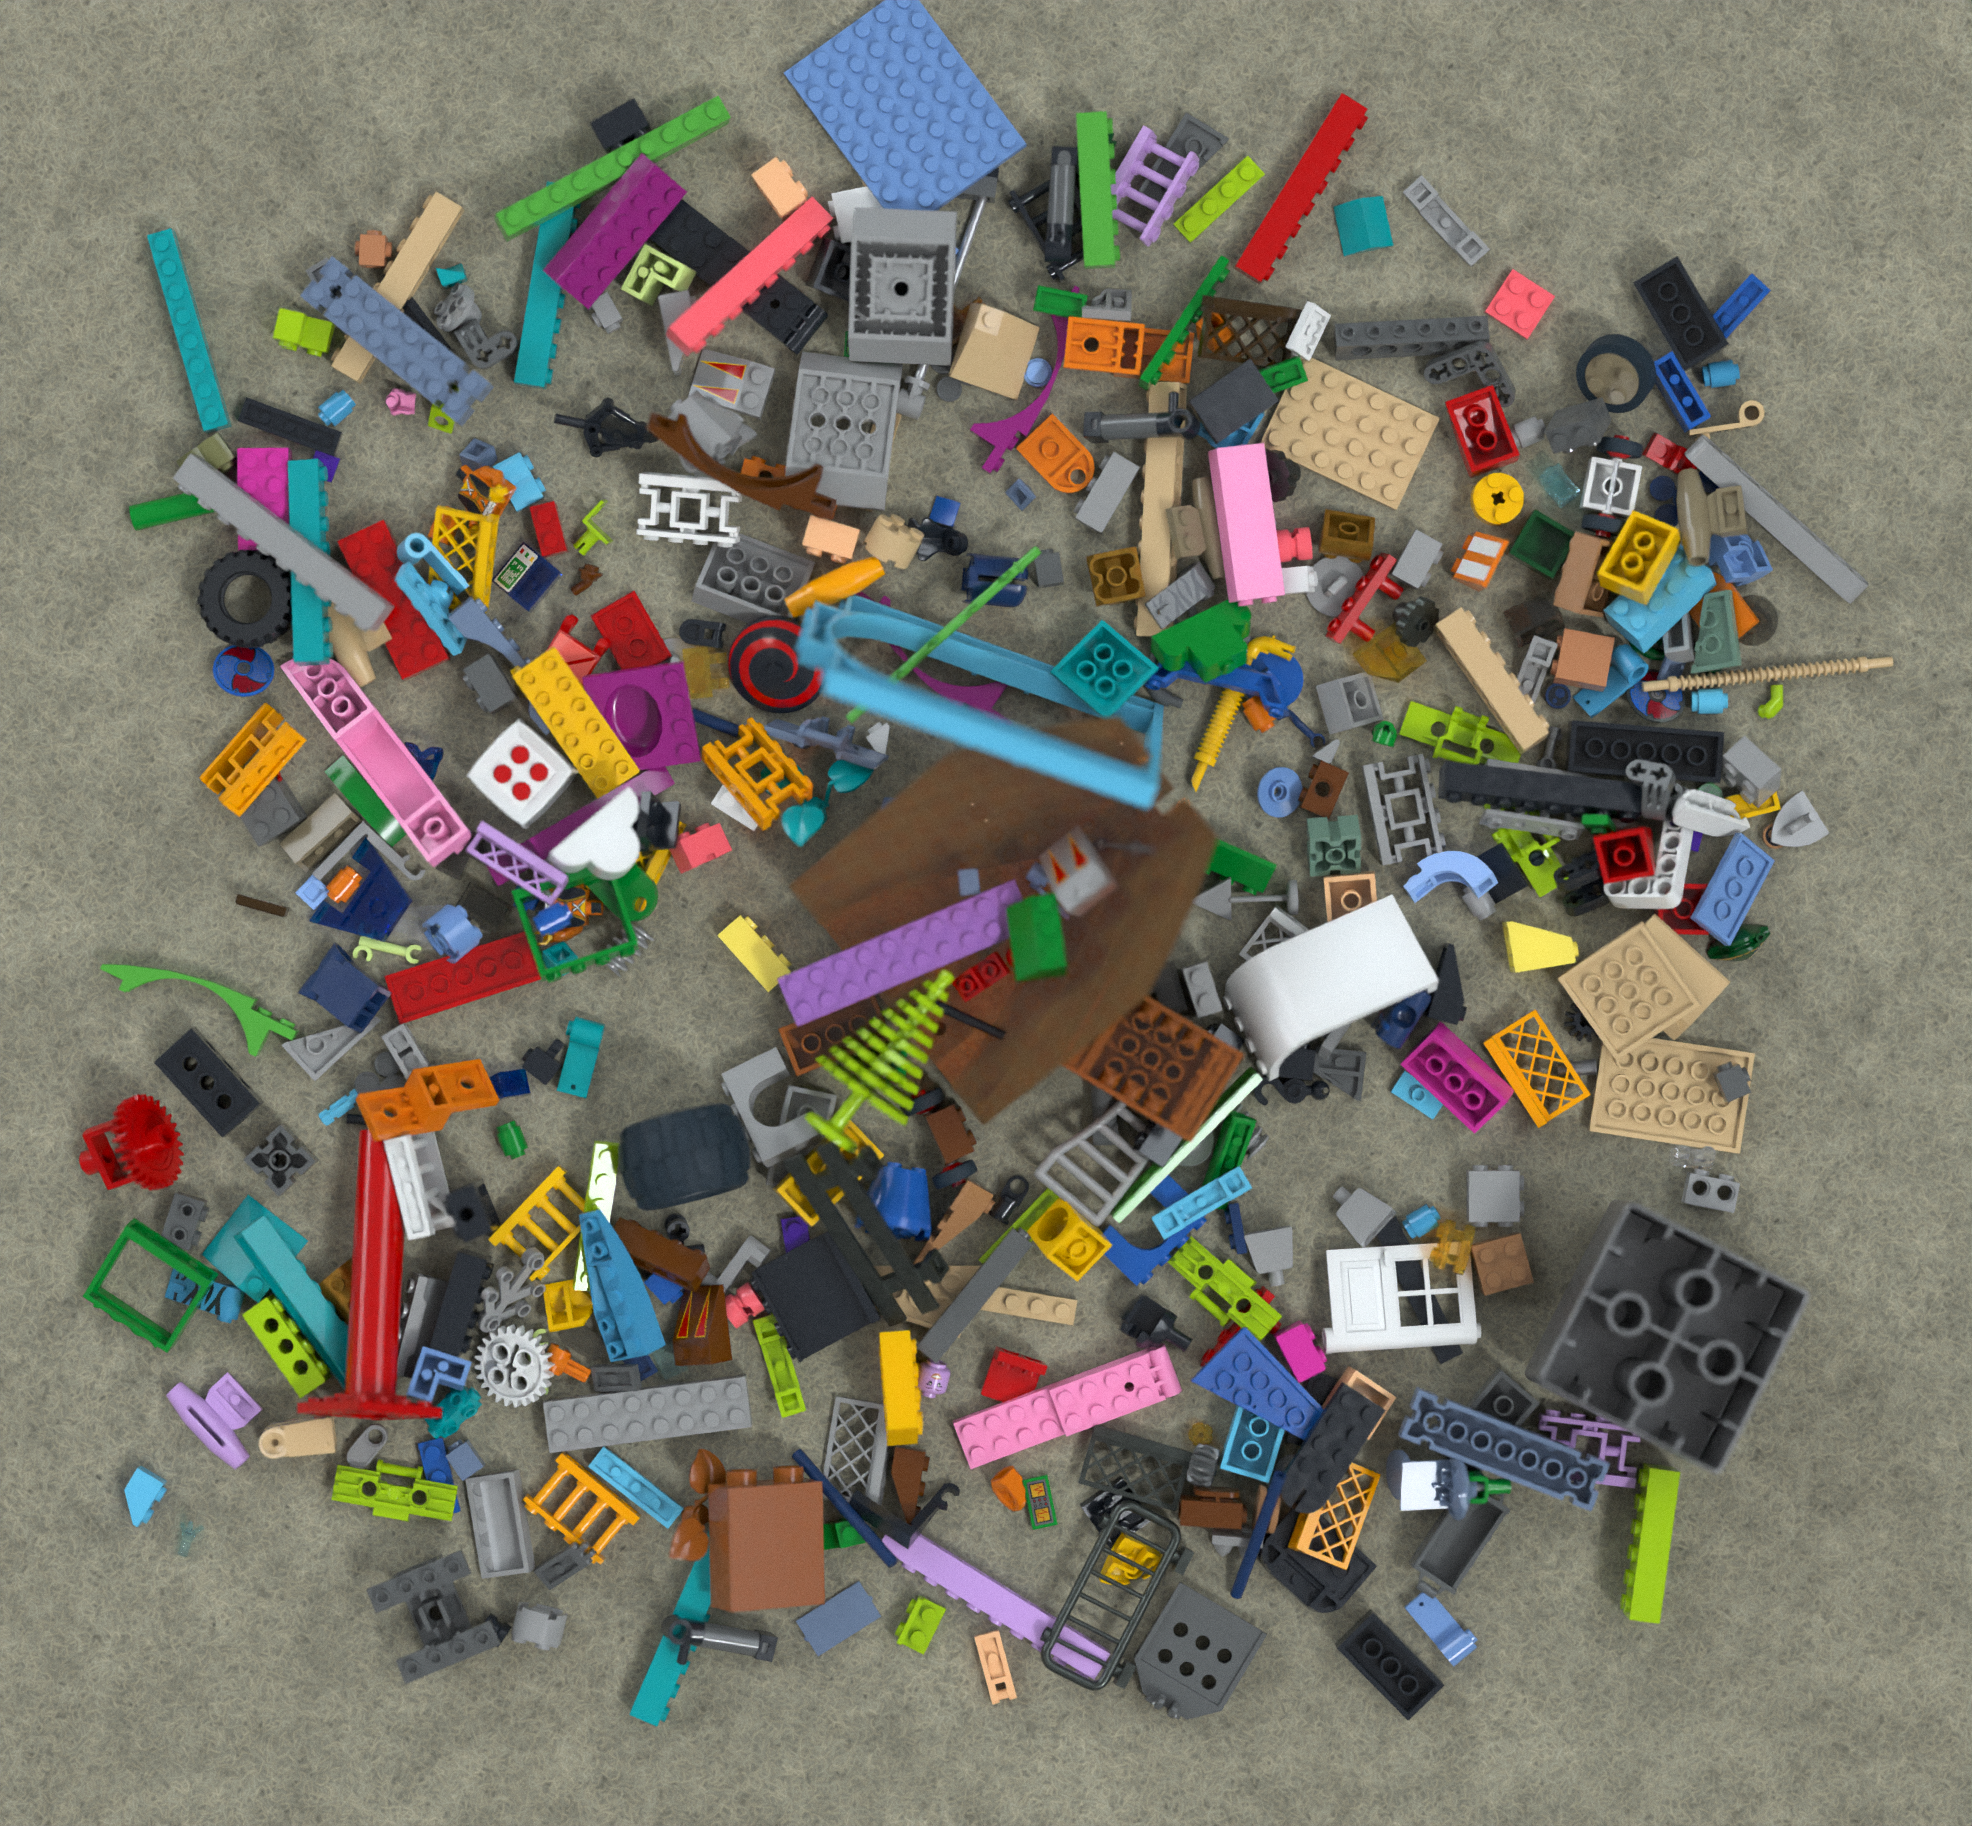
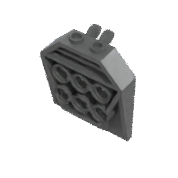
M1179 1582L1134 1654L1142 1691L1146 1695L1145 1700L1153 1704V1707L1157 1710L1165 1706L1168 1708L1166 1711L1168 1713L1167 1716L1178 1720L1181 1717L1188 1720L1222 1711L1266 1638L1267 1633L1182 1582ZM1177 1623H1185L1187 1631L1184 1634L1178 1635L1173 1631ZM1199 1636H1207L1209 1643L1206 1647L1200 1648L1195 1644ZM1226 1648L1231 1651L1229 1659L1222 1661L1217 1658L1219 1650ZM1169 1649L1172 1652V1656L1169 1660H1160L1158 1658L1159 1651ZM1184 1662H1191L1194 1665L1193 1670L1188 1674L1180 1671V1665ZM1206 1675L1215 1677V1683L1210 1687H1206L1201 1683L1202 1678Z

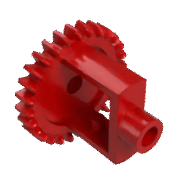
M137 1094L124 1099L113 1113V1116L117 1118L89 1127L82 1134L88 1150L80 1153L79 1163L81 1169L87 1175L100 1173L107 1190L133 1182L136 1185L141 1184L143 1189L150 1191L160 1190L173 1185V1181L178 1180L177 1174L182 1172L179 1166H182L183 1162L179 1157L184 1156V1153L179 1150V1147L183 1146V1143L177 1140L181 1134L174 1130L177 1124L170 1122L171 1113L166 1115V1107H160V1101H154L153 1096L147 1097L146 1094ZM110 1131L116 1137L111 1142L119 1144V1147L114 1150L116 1153H122L121 1158L118 1160L105 1135L106 1132ZM125 1161L126 1166L121 1169L118 1162ZM131 1170L130 1173H127V1174H124V1173H123V1171Z

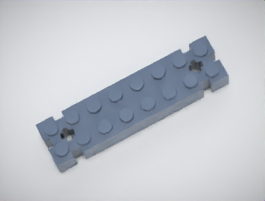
M332 256L320 270L324 277L318 284L312 280L300 296L321 313L327 309L324 316L438 408L444 403L445 405L441 410L459 425L463 426L475 411L470 406L476 399L482 403L494 386L474 370L468 374L467 372L470 367L358 276L355 275L351 280L350 278L353 273ZM337 290L342 293L340 298L335 295ZM453 385H457L460 388L458 393L451 389Z
M1416 1386L1409 1404L1414 1411L1411 1417L1405 1415L1398 1432L1401 1438L1419 1445L1421 1440L1424 1439L1428 1441L1426 1445L1429 1449L1462 1460L1465 1463L1563 1500L1564 1496L1568 1495L1570 1496L1569 1501L1573 1505L1592 1511L1599 1493L1594 1486L1596 1481L1603 1483L1610 1465L1607 1460L1587 1453L1584 1459L1580 1457L1581 1452L1574 1447L1448 1398H1444L1443 1403L1438 1402V1396L1435 1393ZM1433 1415H1436L1435 1418L1438 1420V1423H1433L1429 1427V1423L1426 1421L1427 1418H1432ZM1578 1471L1580 1479H1574L1573 1482H1570L1572 1481L1569 1477L1570 1474H1575Z

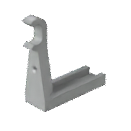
M363 820L312 873L320 881L364 834H368L367 840L409 879H421L425 869L420 870V873L417 875L412 874L405 867V862L410 860V854L402 857Z

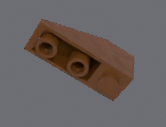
M896 1445L891 1473L906 1523L912 1526L910 1524L911 1521L921 1511V1507L917 1506L918 1496L923 1497L926 1482L921 1481L922 1471H928L930 1457L925 1456L926 1450Z

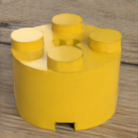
M1492 473L1482 478L1474 486L1470 498L1471 507L1474 515L1481 522L1494 526L1503 525L1514 519L1521 511L1524 502V492L1520 484L1510 475ZM1497 494H1500V500L1503 503H1498L1497 505H1494V499L1491 497V495L1495 496Z

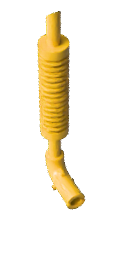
M1274 635L1272 637H1256L1247 644L1246 664L1251 666L1253 659L1256 660L1260 652L1267 655L1271 653L1291 661L1293 656L1284 650L1294 654L1296 646L1277 640ZM1223 688L1225 689V691H1222L1223 696L1220 695L1219 697L1221 701L1218 700L1217 702L1219 703V705H1216L1217 710L1214 709L1213 711L1215 715L1212 714L1211 724L1208 723L1207 725L1209 729L1206 728L1205 738L1202 737L1201 739L1203 743L1200 742L1199 752L1196 751L1193 758L1199 761L1191 778L1195 792L1198 790L1207 766H1215L1217 761L1215 757L1218 758L1219 755L1217 753L1221 752L1219 748L1222 749L1223 747L1221 743L1224 744L1225 741L1223 739L1227 738L1225 734L1228 735L1229 733L1227 729L1230 730L1231 727L1229 725L1233 724L1231 720L1234 721L1235 719L1233 715H1237L1235 711H1238L1239 708L1237 706L1240 707L1241 705L1239 701L1242 702L1243 699L1241 697L1245 696L1241 692Z

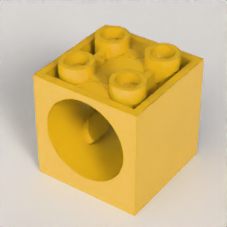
M1060 1197L1026 1231L1043 1254L1077 1282L1112 1246L1098 1227L1092 1225L1076 1209Z

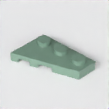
M1732 590L1704 594L1699 622L1700 632L1695 645L1696 655L1694 665L1692 664L1691 674L1742 666Z

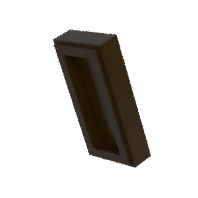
M237 894L235 901L237 905L280 917H286L289 912V907L242 894Z

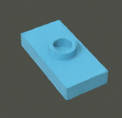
M1403 1071L1390 1091L1432 1120L1443 1106L1434 1095L1406 1071Z

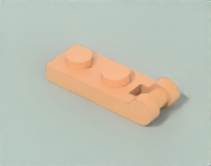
M999 1629L974 1636L992 1704H998L1000 1700L1006 1698L1010 1700L1016 1699L1017 1695ZM1005 1682L1006 1688L996 1689L995 1684Z

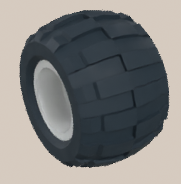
M724 1103L693 1107L650 1118L627 1126L620 1133L621 1144L618 1145V1162L623 1183L631 1199L636 1200L637 1208L644 1211L673 1207L720 1195L743 1187L749 1180L747 1170L750 1169V1149L746 1133L738 1116L733 1115L731 1107Z

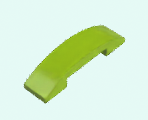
M769 1315L753 1320V1324L763 1351L781 1417L785 1418L807 1410L792 1358L786 1348L785 1336L780 1337L774 1326L777 1320L774 1315Z

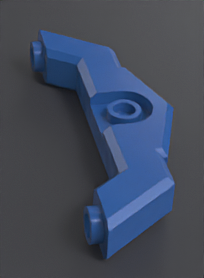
M1188 661L1178 671L1166 670L1158 663L1156 666L1159 669L1144 683L1145 687L1152 690L1166 688L1178 678L1201 684H1211L1228 688L1232 691L1258 696L1264 710L1271 717L1281 719L1283 716H1289L1288 708L1275 676L1258 672L1248 664L1234 669L1229 674H1223L1209 682H1204Z

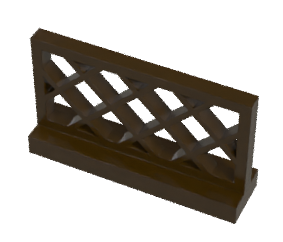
M1208 295L1202 296L1201 305L1205 306L1197 357L1244 363L1251 359L1254 365L1268 367L1279 363L1275 362L1271 353L1280 346L1283 351L1282 361L1291 358L1292 351L1287 349L1286 345L1303 310ZM1212 313H1219L1224 322L1214 329L1211 324ZM1238 316H1241L1246 325L1236 332L1231 322ZM1260 319H1263L1268 328L1258 335L1253 325ZM1282 322L1288 323L1286 334L1280 338L1275 328ZM1227 326L1233 336L1223 343L1218 333ZM1249 329L1255 339L1245 346L1240 336ZM1271 332L1276 343L1267 349L1262 339ZM1214 337L1219 348L1213 353H1206L1207 344ZM1236 340L1241 351L1235 356H1231L1227 347ZM1258 343L1263 354L1257 359H1253L1249 350Z

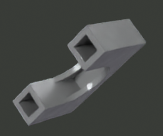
M777 1047L722 1073L725 1082L721 1083L727 1097L732 1096L735 1104L731 1105L735 1115L738 1118L742 1117L745 1123L743 1128L747 1140L752 1139L755 1145L752 1152L757 1162H763L767 1168L822 1141L816 1128L805 1120L806 1114L776 1127L762 1125L754 1117L753 1107L758 1094L766 1087L791 1075Z

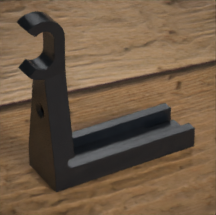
M953 1483L944 1484L911 1521L910 1524L912 1526L858 1490L851 1496L850 1505L864 1521L906 1549H909L939 1509L947 1511L948 1503L942 1500L945 1493L950 1492L954 1496H959L960 1489Z

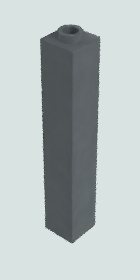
M1012 1227L917 1344V1348L935 1363L939 1361L1033 1245L1030 1241V1235L1020 1227L1016 1230Z

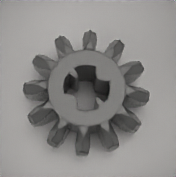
M1198 1444L1191 1456L1187 1471V1481L1201 1488H1209L1212 1482H1214L1221 1456L1220 1450L1211 1445Z

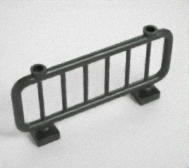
M1130 1500L1118 1503L1110 1515L1105 1512L1101 1517L1098 1526L1103 1529L1053 1627L1046 1626L1040 1638L1041 1641L1045 1642L1040 1653L1044 1666L1059 1676L1091 1691L1106 1687L1112 1677L1115 1678L1113 1681L1115 1685L1123 1689L1126 1688L1136 1666L1124 1659L1122 1664L1119 1662L1170 1563L1173 1564L1171 1567L1173 1571L1183 1575L1194 1555L1192 1550L1183 1545L1180 1550L1177 1549L1181 1541V1531L1177 1524ZM1124 1511H1132L1167 1529L1171 1533V1540L1167 1548L1165 1549L1118 1525L1117 1522ZM1116 1529L1163 1553L1155 1571L1105 1547L1113 1530ZM1102 1551L1152 1576L1143 1594L1094 1570ZM1091 1574L1140 1599L1131 1617L1082 1593ZM1079 1597L1128 1621L1120 1640L1070 1615ZM1067 1620L1117 1644L1108 1663L1058 1638ZM1057 1642L1104 1666L1105 1669L1101 1677L1093 1681L1053 1661L1051 1651L1055 1643Z

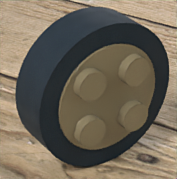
M1609 334L1593 341L1580 357L1576 368V379L1581 392L1588 401L1603 398L1608 412L1625 413L1637 408L1650 393L1656 380V367L1650 353L1638 341L1620 334Z

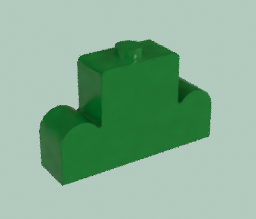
M1226 600L1153 635L1151 638V652L1162 667L1169 671L1182 669L1185 662L1188 661L1204 682H1209L1223 674H1229L1234 669L1246 664L1248 645L1243 639L1248 637L1250 633L1251 611L1247 606H1238V602L1229 603V600Z

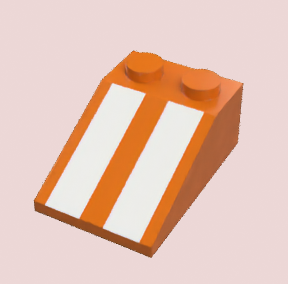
M1477 531L1473 536L1468 535L1462 546V549L1465 550L1462 558H1456L1450 570L1454 573L1452 579L1478 592L1485 589L1509 541Z

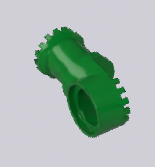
M1382 721L1375 725L1372 730V741L1394 747L1397 738V731L1394 725L1389 721Z

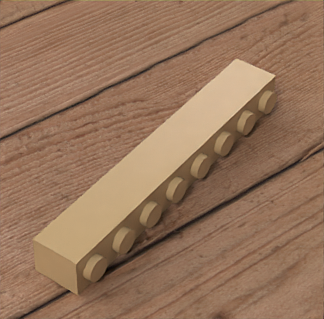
M435 192L433 196L429 195L422 207L425 209L420 218L416 217L409 229L412 231L407 240L403 239L396 250L399 253L394 262L390 260L383 272L385 274L384 279L381 283L377 282L373 287L377 293L402 313L404 312L403 306L406 301L414 296L465 211L463 207L438 192ZM346 333L344 336L346 342L342 349L338 347L331 358V361H333L331 366L361 384L376 357Z

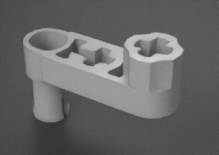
M750 1235L721 1276L715 1277L708 1272L700 1285L723 1284L725 1295L746 1264L750 1262L759 1268L768 1257L771 1249Z

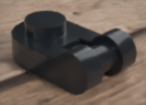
M688 619L681 624L679 635L685 643L690 645L723 649L724 641H722V634L726 630V624ZM705 629L713 630L712 639L704 638Z

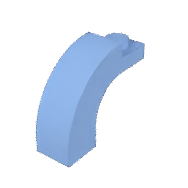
M1445 851L1430 855L1418 862L1417 865L1421 872L1410 877L1403 887L1410 899L1416 903L1436 886L1445 882H1460L1466 885L1479 899L1494 887L1498 881L1489 867L1479 858L1465 852Z

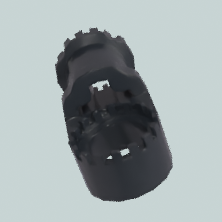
M1022 1175L1011 1176L1000 1193L1001 1198L994 1210H990L988 1214L996 1220L999 1218V1222L1001 1221V1223L1008 1225V1219L1014 1209L1020 1206L1029 1190L1027 1179ZM1015 1179H1020L1024 1182L1025 1189L1021 1193H1014L1010 1188L1011 1182Z

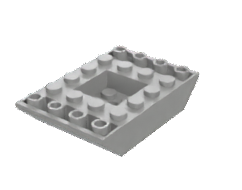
M855 207L851 247L848 335L850 361L951 366L957 212ZM902 281L908 285V294L904 296L896 294L894 287L897 282Z

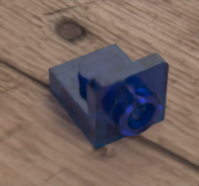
M525 1069L499 1072L489 1077L499 1101L531 1093Z

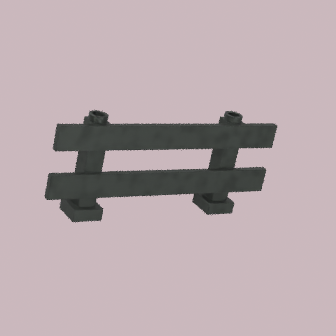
M834 1141L817 1147L816 1151L828 1169L814 1174L802 1154L784 1161L787 1169L800 1187L801 1193L806 1196L889 1327L907 1320L905 1313L892 1295V1293L906 1289L921 1314L939 1308L940 1305L924 1281L930 1279L933 1285L943 1280L950 1268L937 1248L928 1251L922 1261L913 1264L858 1179L864 1176L866 1181L872 1180L883 1167L881 1160L871 1145L863 1147L856 1158L848 1161ZM840 1186L894 1272L884 1276L879 1275L826 1190Z

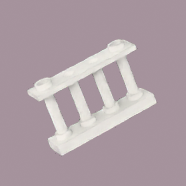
M435 1132L416 1135L409 1134L385 1140L384 1144L408 1240L435 1234L437 1230L453 1227L456 1224L453 1215L448 1216L443 1205V1201L446 1200L445 1195L450 1192Z

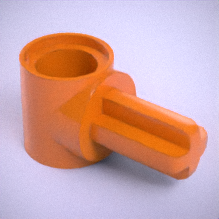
M551 1343L546 1353H552L553 1355L547 1359L548 1362L555 1363V1365L548 1370L557 1376L562 1375L564 1372L581 1382H586L591 1370L572 1360L571 1352L566 1349L563 1351L558 1348L559 1345Z

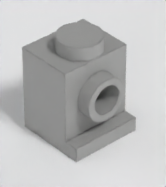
M608 292L599 296L588 310L594 309L595 312L591 316L597 327L599 328L603 325L607 334H610L621 328L619 323L623 322V319Z

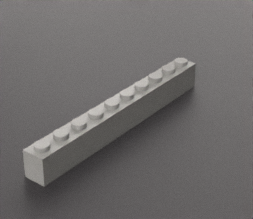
M190 453L173 477L174 480L180 483L178 485L180 490L188 495L194 494L198 497L199 500L197 502L209 511L211 508L218 513L217 518L226 525L233 524L238 528L236 531L238 535L248 541L251 538L257 543L256 548L267 556L269 554L273 555L277 559L275 563L286 571L291 569L297 574L295 578L305 586L310 584L316 589L314 593L325 601L329 599L335 603L334 608L346 617L348 614L355 619L354 624L365 632L367 630L377 631L395 607L199 455Z

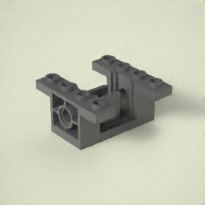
M462 1549L444 1557L441 1554L395 1573L391 1579L366 1589L376 1613L405 1601L423 1642L420 1650L396 1659L405 1684L501 1644L491 1620L472 1627L453 1581L471 1574ZM439 1606L443 1617H433L430 1611L431 1607Z

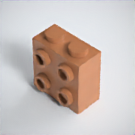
M1565 628L1562 636L1557 635L1556 643H1558L1556 650L1559 653L1557 660H1552L1550 674L1554 675L1553 683L1603 692L1607 683L1615 638Z

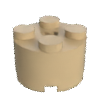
M880 514L871 527L863 545L867 544L865 549L885 563L891 560L896 562L894 567L907 569L922 543L924 534L918 529L909 528L904 525L905 520L895 514H892L890 518Z

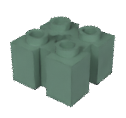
M1358 815L1337 816V821L1328 822L1327 817L1307 818V861L1310 877L1330 875L1331 870H1340V875L1361 873V832Z

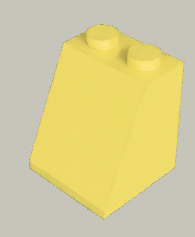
M1512 921L1502 922L1510 972L1516 973L1576 963L1575 957H1579L1577 942H1573L1572 937Z

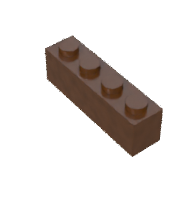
M619 1217L613 1227L636 1266L695 1293L710 1270L707 1256L702 1251L688 1249L676 1239L669 1240L663 1237L657 1230L650 1229L649 1231L633 1219L625 1220Z

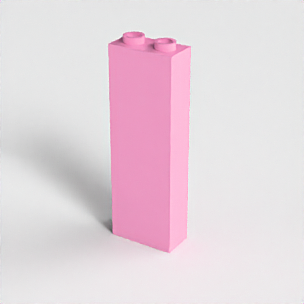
M1264 443L1217 448L1208 451L1229 603L1238 602V606L1253 605V600L1261 599L1262 604L1277 602V597L1285 595Z

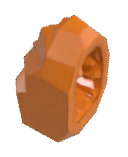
M1013 1465L999 1471L990 1481L992 1491L1008 1509L1020 1511L1027 1502L1025 1497L1026 1490L1022 1483V1476Z

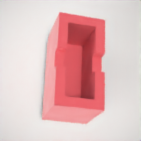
M708 822L695 828L696 833L690 835L689 831L678 835L676 848L669 850L681 874L732 851L720 823L710 827Z

